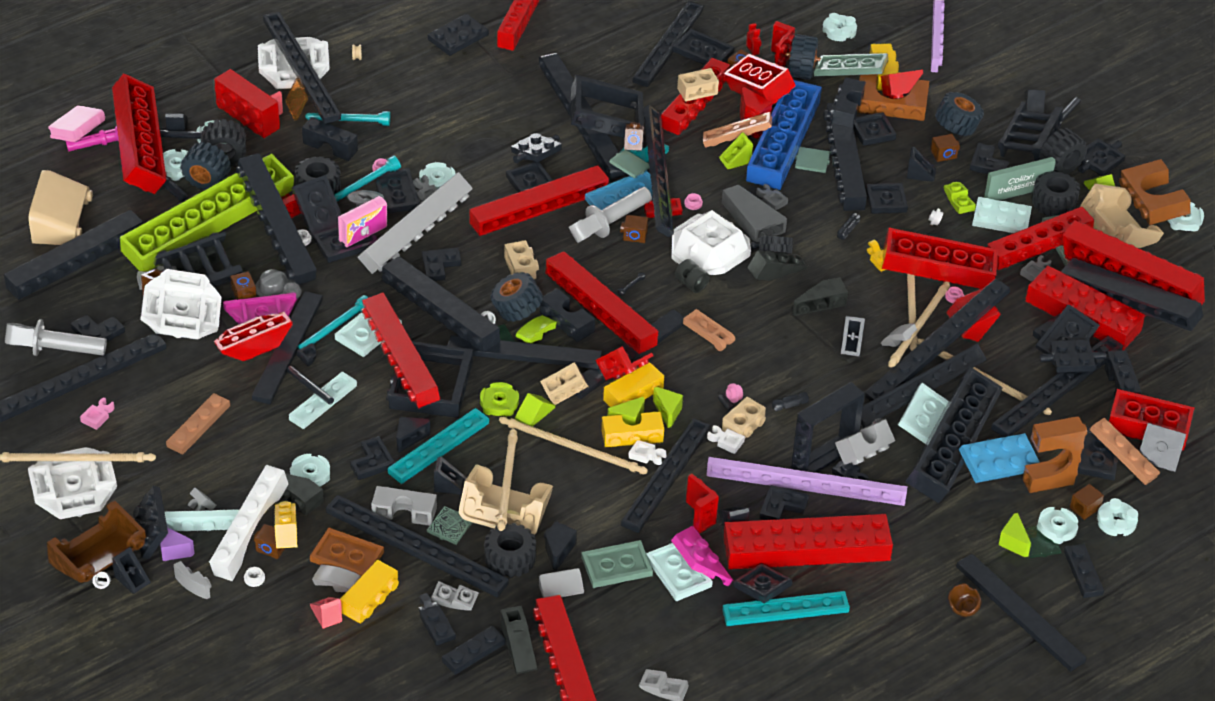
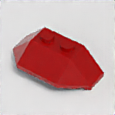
M285 312L261 315L227 329L218 339L214 340V343L222 354L246 361L279 347L291 328L292 321Z

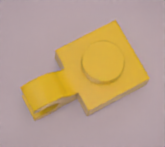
M876 240L868 242L869 246H871L867 249V252L871 255L870 261L881 272L886 270L882 269L883 250L880 249Z

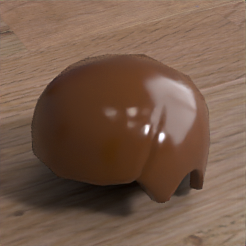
M965 583L954 586L948 595L950 607L957 615L963 617L972 616L980 609L982 600L977 589H973Z

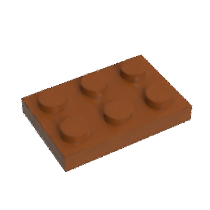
M328 528L311 553L310 561L319 565H330L347 569L362 576L377 560H380L384 553V547Z

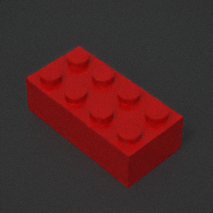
M751 54L745 56L723 73L732 91L741 94L742 88L745 87L772 101V105L796 86L787 68Z
M231 69L214 78L218 108L224 110L231 117H234L263 138L280 129L277 100Z
M1117 389L1109 422L1123 436L1143 440L1148 422L1186 433L1182 448L1184 450L1194 407Z

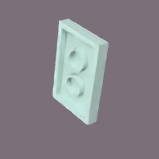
M978 197L972 226L1016 233L1028 228L1032 206Z
M362 313L335 333V340L363 357L381 343L377 342L374 335L375 331L370 330L368 319H364Z
M921 383L898 425L926 444L948 400Z
M673 543L646 553L651 567L675 601L712 587L713 581L703 573L691 569Z

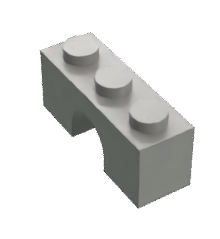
M886 419L860 430L861 432L835 442L844 465L851 462L853 465L864 461L863 457L867 459L877 454L876 450L881 452L889 448L888 444L894 442L895 439Z
M377 486L372 500V512L388 520H392L396 511L408 510L412 513V523L428 526L432 524L437 509L436 494Z

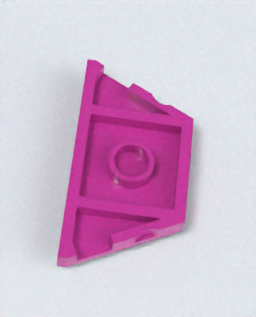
M296 293L224 301L223 306L225 311L238 324H242L261 315L279 314L280 312H285L289 317L297 297Z
M694 526L683 530L673 537L672 543L691 569L703 573L712 579L718 576L724 585H730L733 579L720 563L719 557L708 547V542L700 536Z

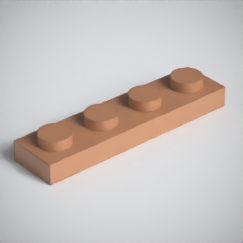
M770 112L706 131L703 133V144L705 148L716 146L719 143L738 138L742 132L749 136L758 131H765L772 127V116Z
M213 393L166 441L167 447L183 455L230 407V400Z
M1105 418L1090 428V431L1145 485L1158 477L1160 472Z

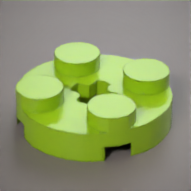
M503 382L492 383L486 390L484 388L481 391L480 405L486 415L512 416L519 405V393L517 390L512 389L510 384Z

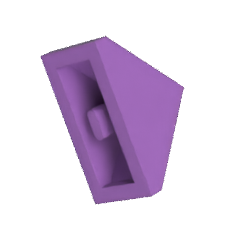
M168 528V534L160 544L163 561L193 556V540Z

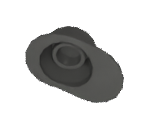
M276 269L264 271L260 276V280L255 285L256 294L259 297L286 294L298 287V285L294 286L292 280L287 278L286 272Z

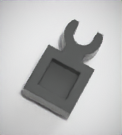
M426 175L422 176V182L418 178L413 181L415 187L420 189L417 194L421 202L437 190L435 185L429 186V179Z
M764 184L763 190L757 188L756 195L763 198L762 201L773 209L778 210L788 204V198L777 189L771 191L770 186Z
M1041 255L1038 257L1037 262L1031 260L1021 269L1020 275L1033 281L1047 266H1051V260L1043 262L1044 256Z

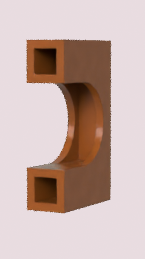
M878 74L860 75L859 80L865 81L866 85L861 106H858L857 109L858 113L876 114L884 112L885 116L924 121L929 81L918 80L906 97L890 99L882 96L876 89Z
M1162 159L1121 170V178L1119 179L1121 188H1125L1129 192L1135 208L1140 210L1142 218L1146 219L1149 225L1191 214L1190 198L1183 189L1164 195H1153L1145 192L1150 188L1169 183V170Z
M1079 416L1033 425L1031 440L1038 453L1056 449L1063 450L1058 456L1049 461L1025 465L1022 479L1029 493L1074 485L1075 478L1078 475V465L1081 462V452L1084 449V439L1087 435L1086 425L1081 422Z

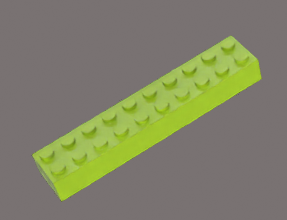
M273 154L263 158L262 160L280 196L282 197L291 192V187L294 186V176ZM235 173L121 236V252L139 271L148 272L157 267L153 264L157 253L164 250L168 252L190 244L202 237L220 232L257 211L256 206L253 207L250 193L244 189L242 177L239 178L238 174Z

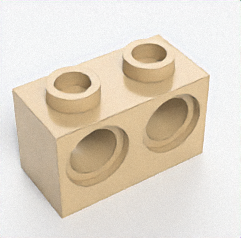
M708 68L678 75L677 89L685 101L717 95L719 80L712 69Z
M527 241L505 244L504 258L511 275L517 272H525V274L529 273L533 279H536V271L539 270L537 259L534 260L533 249L528 246Z
M575 362L540 381L554 405L588 387Z
M746 397L723 417L722 431L725 432L729 429L745 436V438L750 437L758 426L761 427L764 424L766 408L751 398Z

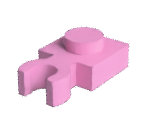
M102 398L97 407L92 405L80 416L81 422L97 430L109 418L108 413L115 409L114 402L106 405V398Z

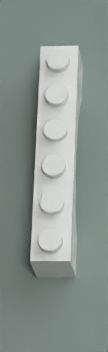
M268 465L263 469L209 561L215 576L233 581L242 565L247 545L257 523L267 509L280 500L288 486L284 470Z

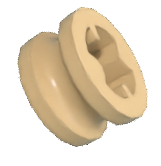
M352 45L353 60L356 58L361 60V45Z

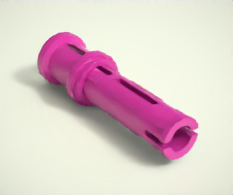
M117 126L115 129L100 130L97 134L84 136L76 142L66 141L68 152L99 144L105 146L107 143L119 141Z

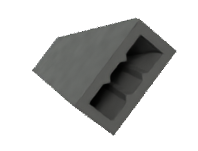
M736 185L723 190V206L753 242H760V237L763 236L774 237L786 232L787 218L746 189Z

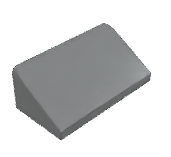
M579 568L539 576V586L543 598L556 595L566 597L584 593Z

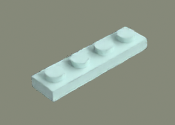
M341 372L321 388L334 398V402L331 405L314 394L289 414V420L305 429L357 386V381Z
M239 510L165 512L167 527L174 531L228 530Z

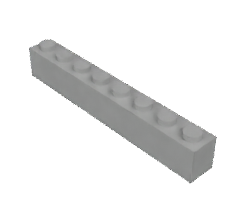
M458 172L358 256L359 260L371 274L377 269L381 272L382 266L387 264L386 262L389 259L392 261L400 256L398 252L401 249L403 252L412 245L410 243L412 240L416 242L423 236L422 231L426 230L428 232L435 226L433 223L435 220L440 222L447 216L445 214L447 210L452 212L458 206V201L461 203L469 197L468 192L473 188Z

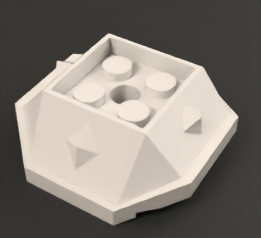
M312 37L295 38L321 79L329 70L328 42L319 41ZM274 39L265 44L258 45L259 73L275 89H293L296 91L299 88H303Z
M713 210L705 214H696L676 227L672 235V259L678 264L686 259H691L709 275L726 273L750 257L751 254L750 238L735 227L732 222H728Z
M166 269L160 276L145 285L141 320L149 325L157 334L198 340L218 331L221 296L203 274Z
M85 447L60 453L108 454L109 452H100L98 450ZM38 461L35 465L28 468L35 503L59 519L74 516L81 517L84 514L101 511L117 487L111 461Z

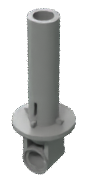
M641 187L602 210L595 205H590L585 211L586 218L568 228L577 243L588 238L593 233L604 238L609 235L610 223L652 200L651 193L646 187Z
M42 319L38 320L36 327L18 323H7L5 343L33 347L34 356H38L42 347L102 356L106 352V338L44 330L45 326Z

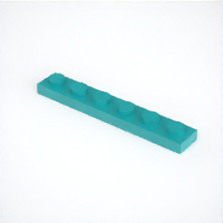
M473 409L388 468V474L399 483H404L436 461L438 457H442L488 425L489 418L478 409Z
M842 591L771 599L766 603L753 601L723 605V614L726 626L848 613L850 607L846 593Z

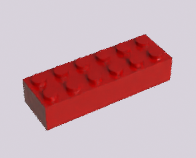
M889 228L884 243L882 269L984 289L996 277L998 250Z
M1047 266L1028 286L1026 302L1053 316L1061 314L1068 304L1100 325L1093 335L1094 337L1102 341L1105 337L1110 336L1123 345L1122 351L1142 331L1145 314L1050 266Z

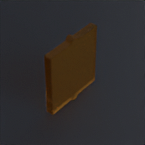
M300 78L295 79L285 100L294 120H298L308 100L305 87L302 85Z

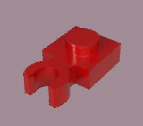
M756 23L750 24L749 32H747L746 46L752 55H758L762 45L759 37L760 29H756Z

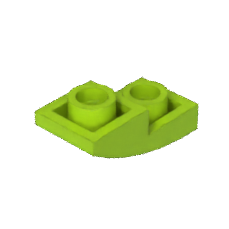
M952 182L951 184L944 185L945 193L958 214L975 211L976 204L968 197V189L961 182Z
M543 315L525 324L516 333V337L522 339L524 343L532 344L535 341L542 340L543 333L556 329L557 321Z

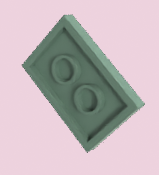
M641 540L582 552L581 558L593 588L650 577L653 573Z

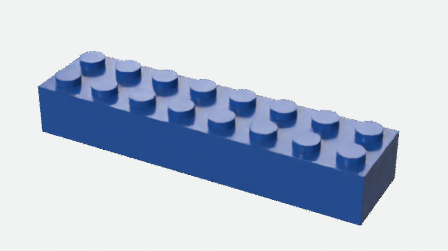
M793 80L796 86L788 94L778 99L771 114L772 127L763 131L748 163L747 182L763 186L767 184L771 188L781 190L819 106L821 86Z

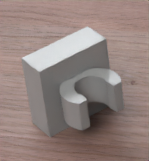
M197 488L190 492L195 499H192L188 506L194 509L198 505L195 511H205V508L212 511L217 506Z

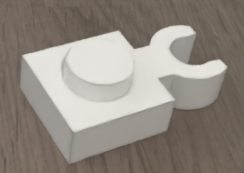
M713 426V433L708 432L707 435L709 441H718V447L734 454L744 443L745 436L729 429L723 432L718 426Z
M639 440L636 441L629 451L630 459L643 463H648L649 460H652L654 464L661 465V457H667L664 449H655V445Z

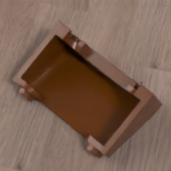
M115 500L106 505L109 511L105 517L103 515L99 516V523L73 540L68 542L64 538L60 542L55 537L47 542L48 560L55 569L80 583L88 582L93 576L113 564L112 558L128 547H131L132 551L143 547L146 538L145 530Z

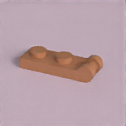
M697 309L683 319L684 325L714 344L718 351L724 350L727 344L730 345L735 341V336Z

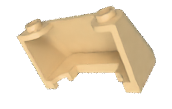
M42 170L29 211L32 243L62 245L82 235V228H79V219L83 205H88L89 201H92V190L86 185L55 172Z
M1094 184L1080 205L1093 217L1094 229L1116 237L1127 244H1132L1136 248L1157 243L1164 234L1158 226L1151 225L1147 229L1141 228L1129 214L1127 209L1132 199L1125 188Z
M475 465L467 477L463 488L459 514L466 521L495 528L498 525L497 517L499 516L502 487L492 484V471L486 467ZM537 483L532 487L530 495L510 489L507 523H517L518 526L524 525L525 529L529 528L531 534L535 535L550 499L553 486Z

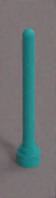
M382 111L379 115L341 114V120L339 121L378 122L384 126H390V111ZM307 113L305 115L307 120L311 117L322 120L318 113Z
M394 155L388 158L385 165L334 195L336 201L346 197L351 192L356 191L384 173L400 169L401 164Z
M363 295L358 298L354 307L302 342L298 347L299 350L311 343H316L355 314L362 312L361 309L364 308L362 300L368 297Z

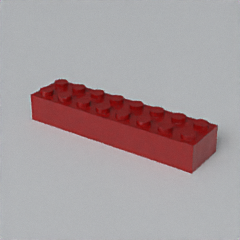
M123 73L112 87L123 180L130 185L155 194L167 179L154 87Z
M1076 220L1063 234L1064 255L1069 261L1072 258L1083 260L1086 263L1100 266L1103 269L1148 283L1151 286L1179 294L1182 297L1196 300L1201 305L1205 302L1204 277L1197 273L1190 272L1181 266L1168 262L1166 259L1154 256L1150 252L1136 248L1132 244H1127L1116 237L1109 236Z
M886 514L725 522L723 539L728 569L755 568L761 563L767 567L891 560L893 543Z

